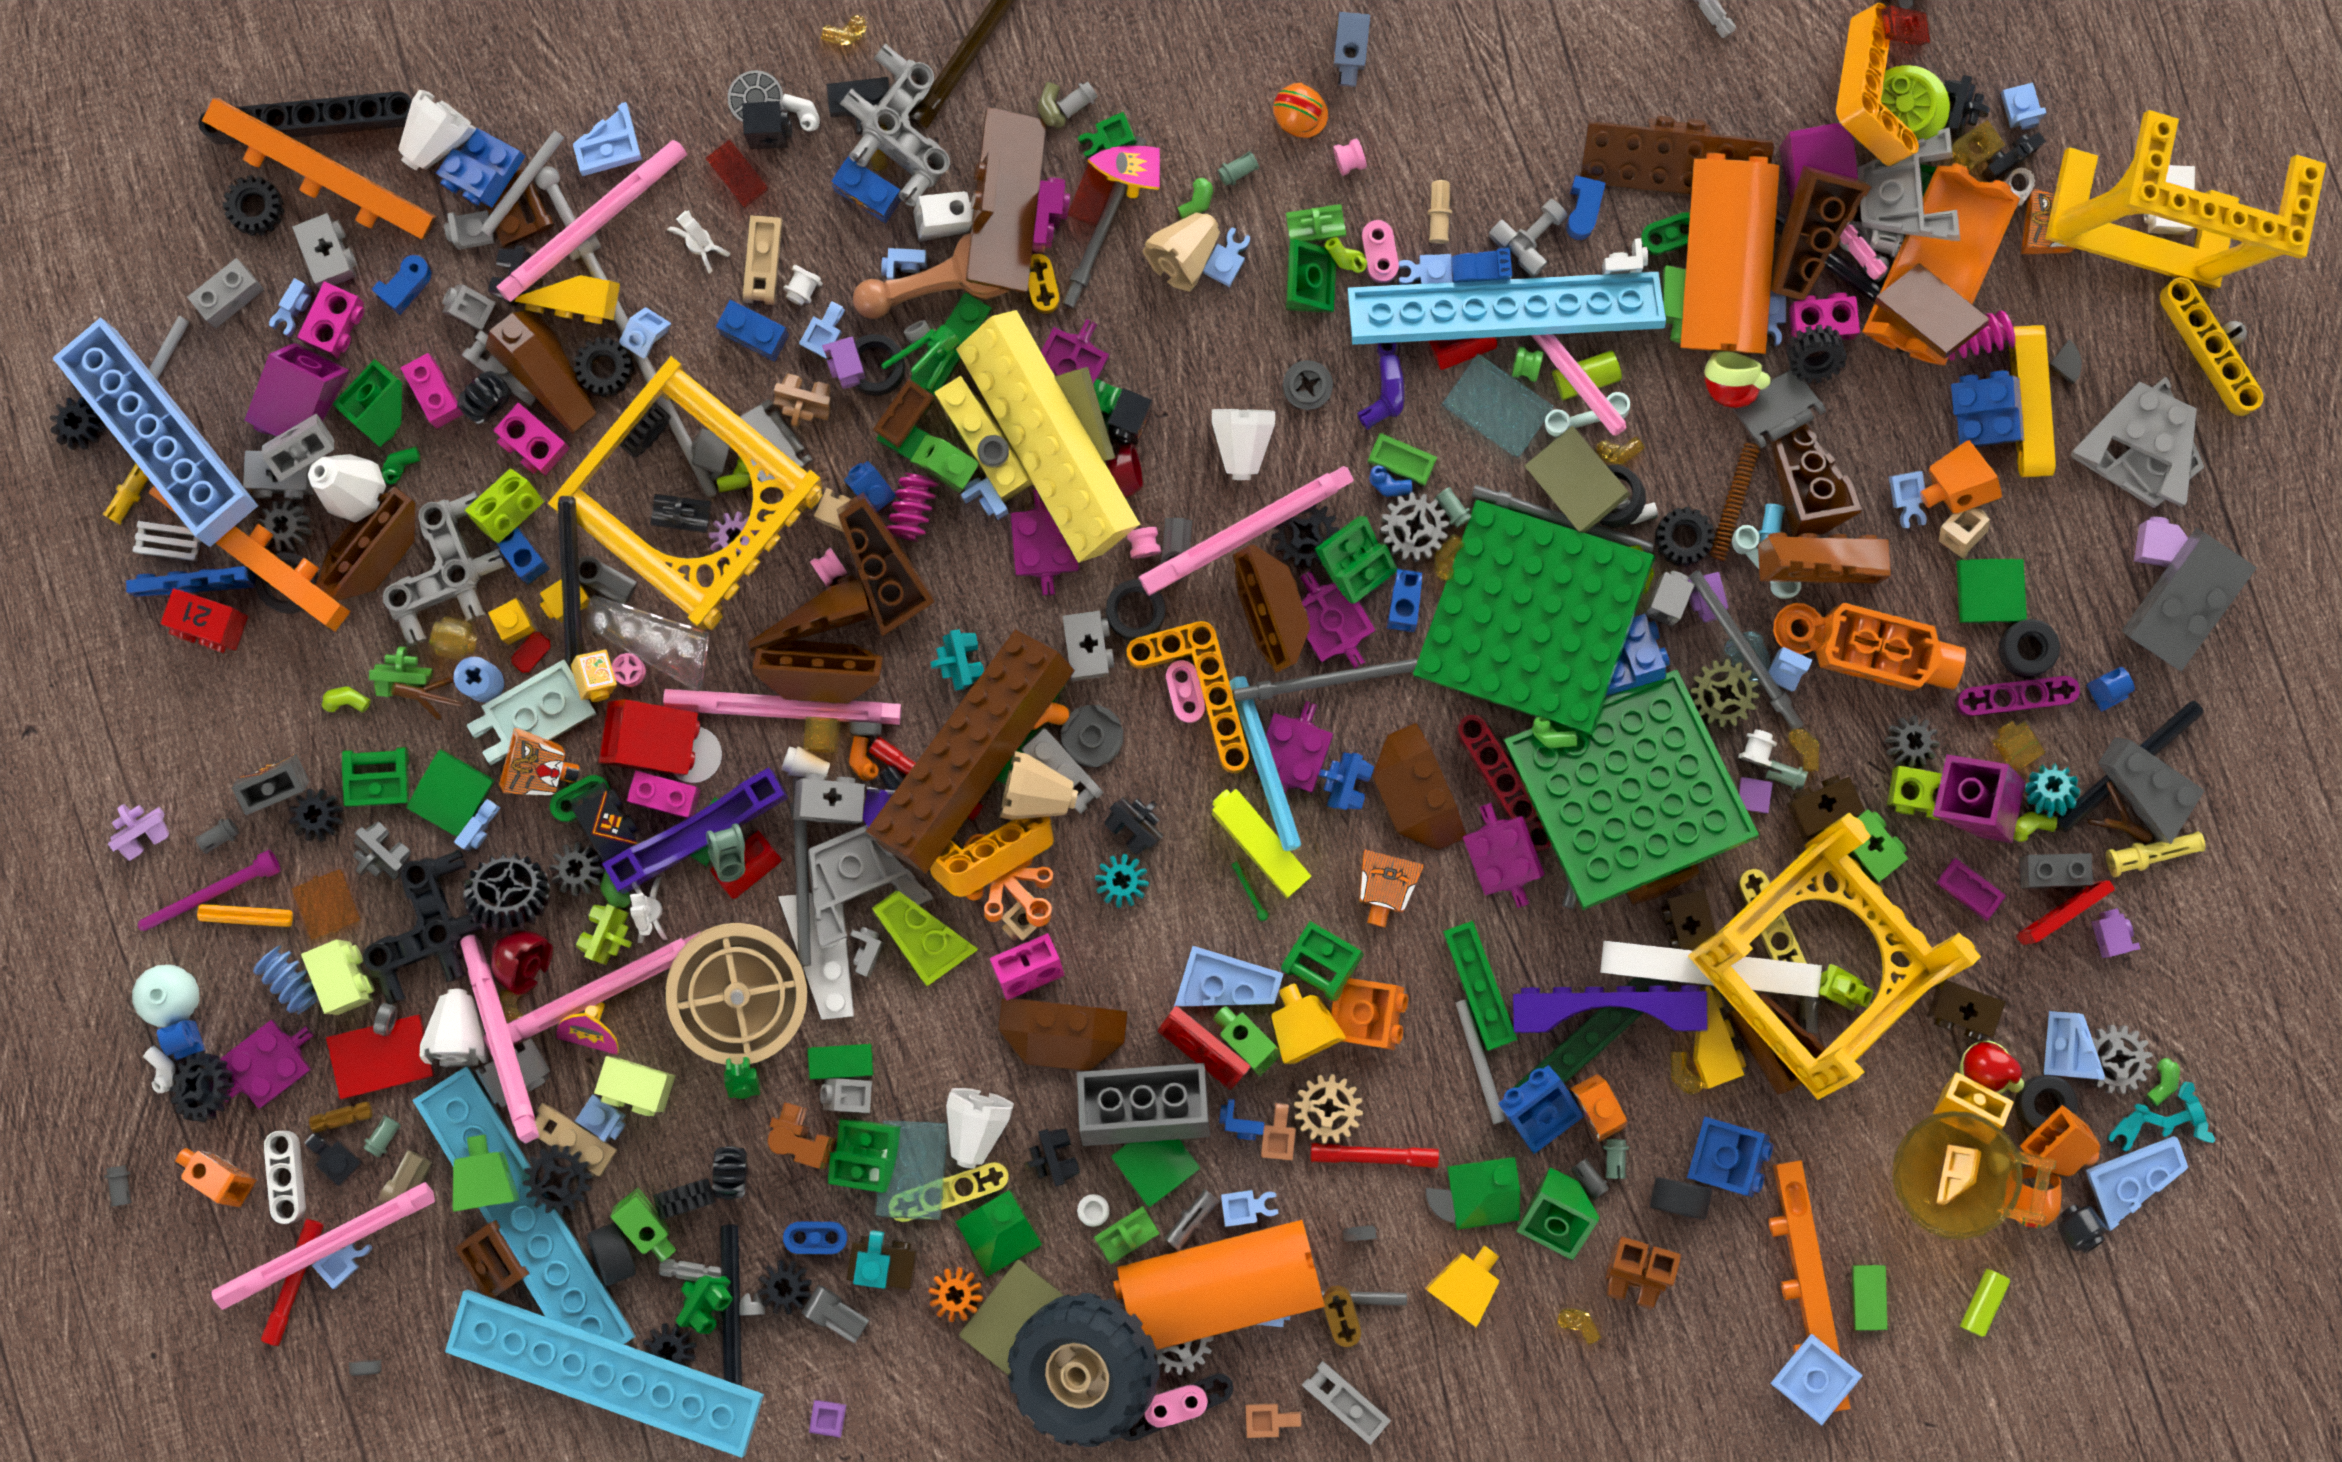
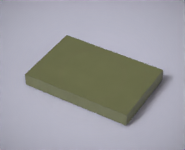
M1088 367L1055 376V380L1102 460L1107 461L1115 458Z
M1573 425L1524 465L1580 533H1586L1631 495Z
M1018 1259L963 1328L959 1336L1009 1375L1011 1373V1369L1008 1367L1009 1363L1007 1362L1009 1350L1013 1346L1016 1339L1015 1336L1020 1328L1041 1307L1065 1295Z

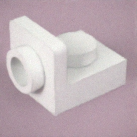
M1641 238L1634 239L1631 246L1632 256L1628 257L1627 253L1620 252L1610 254L1609 258H1605L1602 264V275L1641 273L1643 266L1648 265L1647 247H1642Z

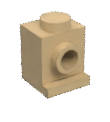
M826 488L814 517L818 522L844 533L837 509L851 499L843 495H839L838 499L834 498L833 490Z
M1979 507L1958 514L1953 513L1941 526L1939 542L1964 559L1971 548L1988 532L1990 519Z
M1019 902L1003 915L1001 919L1005 924L1001 928L1013 941L1019 937L1024 942L1039 927L1033 926L1030 923L1025 926L1019 924V916L1026 914V910ZM1041 913L1034 914L1036 917L1044 916Z

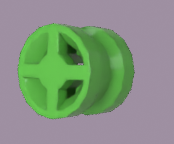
M1519 346L1513 365L1512 377L1526 376L1530 381L1536 382L1543 351L1529 352L1525 347Z

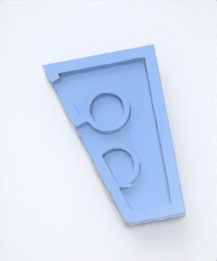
M1192 946L1174 1007L1275 1004L1284 973Z
M2177 1137L2167 1138L2086 1170L2107 1230H2113L2119 1225L2118 1222L2130 1212L2134 1213L2142 1206V1202L2156 1191H2161L2188 1168Z

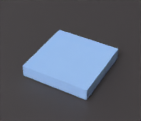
M1811 1333L1772 1380L1771 1384L1822 1426L1863 1375Z

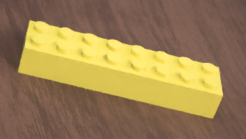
M1017 310L991 316L956 350L1078 563L1103 555L1139 526L1140 523L1055 380L1053 372Z

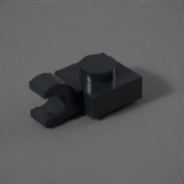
M313 1133L304 1142L313 1152L322 1157L315 1165L338 1186H341L362 1163L340 1140L331 1146L318 1133Z

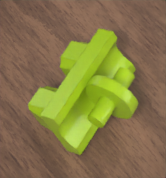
M609 904L606 907L593 905L589 914V920L597 923L598 926L594 935L583 932L579 936L576 947L585 953L584 957L607 965L611 954L617 956L621 945L630 948L632 944L631 941L624 939L629 928L624 925L629 913Z
M1829 964L1828 970L1821 973L1818 994L1845 1009L1854 1011L1856 1005L1865 1008L1869 1006L1873 990L1863 986L1864 981L1838 966Z

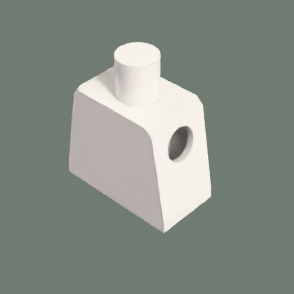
M967 192L919 196L913 211L919 242L969 232L973 221L974 209H971V202H969Z

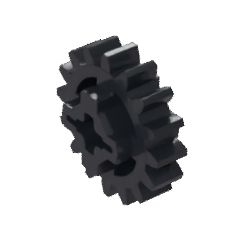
M1317 504L1297 514H1310L1312 516L1309 519L1300 520L1295 515L1273 527L1279 530V532L1272 534L1271 539L1280 542L1275 547V551L1281 552L1284 550V562L1293 558L1295 559L1294 567H1298L1301 561H1305L1307 568H1311L1312 560H1316L1319 565L1322 564L1317 552L1302 554L1299 551L1306 548H1312L1316 551L1315 548L1325 542L1319 535L1318 528L1321 523L1324 524L1326 529V540L1339 531V527L1331 526L1336 520L1335 515L1326 516L1327 506L1318 510L1316 509ZM1285 527L1292 533V541L1289 545L1284 536ZM1307 528H1310L1312 530L1310 536L1313 539L1306 537L1301 540L1298 529L1305 531Z
M197 1052L196 1057L187 1056V1064L179 1063L178 1067L181 1072L179 1075L173 1074L176 1085L170 1087L169 1090L175 1092L176 1096L171 1099V1103L178 1105L175 1111L177 1114L184 1115L183 1119L206 1123L207 1118L216 1119V1110L225 1111L224 1100H231L232 1098L227 1094V1090L234 1087V1084L228 1082V1078L233 1073L232 1071L225 1070L228 1064L227 1061L220 1060L218 1055Z
M558 1144L552 1145L551 1153L542 1148L540 1149V1159L534 1156L530 1158V1161L534 1164L533 1168H524V1172L530 1175V1179L522 1183L525 1186H531L532 1189L526 1194V1197L535 1196L537 1198L534 1204L536 1208L545 1204V1213L549 1214L553 1211L554 1207H557L558 1213L564 1214L565 1206L574 1211L577 1209L575 1201L586 1202L587 1199L582 1193L584 1191H592L593 1189L592 1186L586 1184L587 1179L594 1177L593 1173H586L585 1168L591 1163L589 1161L580 1162L581 1151L571 1155V1146L566 1145L563 1151L560 1152ZM555 1158L567 1159L573 1165L568 1167L560 1166ZM543 1166L545 1174L543 1180L538 1183V1173ZM554 1172L557 1174L571 1172L562 1180L563 1187L560 1185L546 1187L555 1178ZM579 1176L578 1188L574 1193L571 1188L574 1178ZM549 1191L557 1193L562 1201L551 1200L543 1194Z

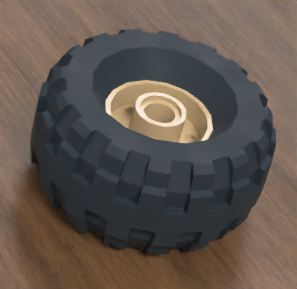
M1081 1293L1078 1296H1070L1068 1294L1056 1298L1041 1307L1023 1324L1016 1334V1339L1009 1350L1007 1361L1009 1363L1008 1367L1011 1369V1373L1008 1375L1011 1393H1016L1018 1398L1016 1406L1022 1416L1027 1414L1035 1423L1032 1427L1042 1435L1049 1433L1054 1436V1441L1068 1446L1078 1443L1079 1446H1084V1448L1097 1447L1101 1443L1112 1442L1124 1435L1141 1419L1151 1405L1157 1392L1155 1390L1156 1382L1159 1379L1158 1360L1154 1358L1156 1347L1151 1335L1146 1336L1141 1328L1143 1323L1135 1314L1131 1316L1123 1310L1124 1305L1111 1298L1106 1301L1102 1300L1100 1296L1092 1293Z

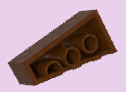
M1803 165L1772 264L1771 290L1774 293L1805 300L1823 270L1826 259L1832 249L1835 250L1841 240L1839 237L1848 222H1851L1858 211L1856 210L1863 197L1867 196L1872 186L1860 179Z
M864 492L837 509L839 520L881 635L884 636L935 602L933 594Z

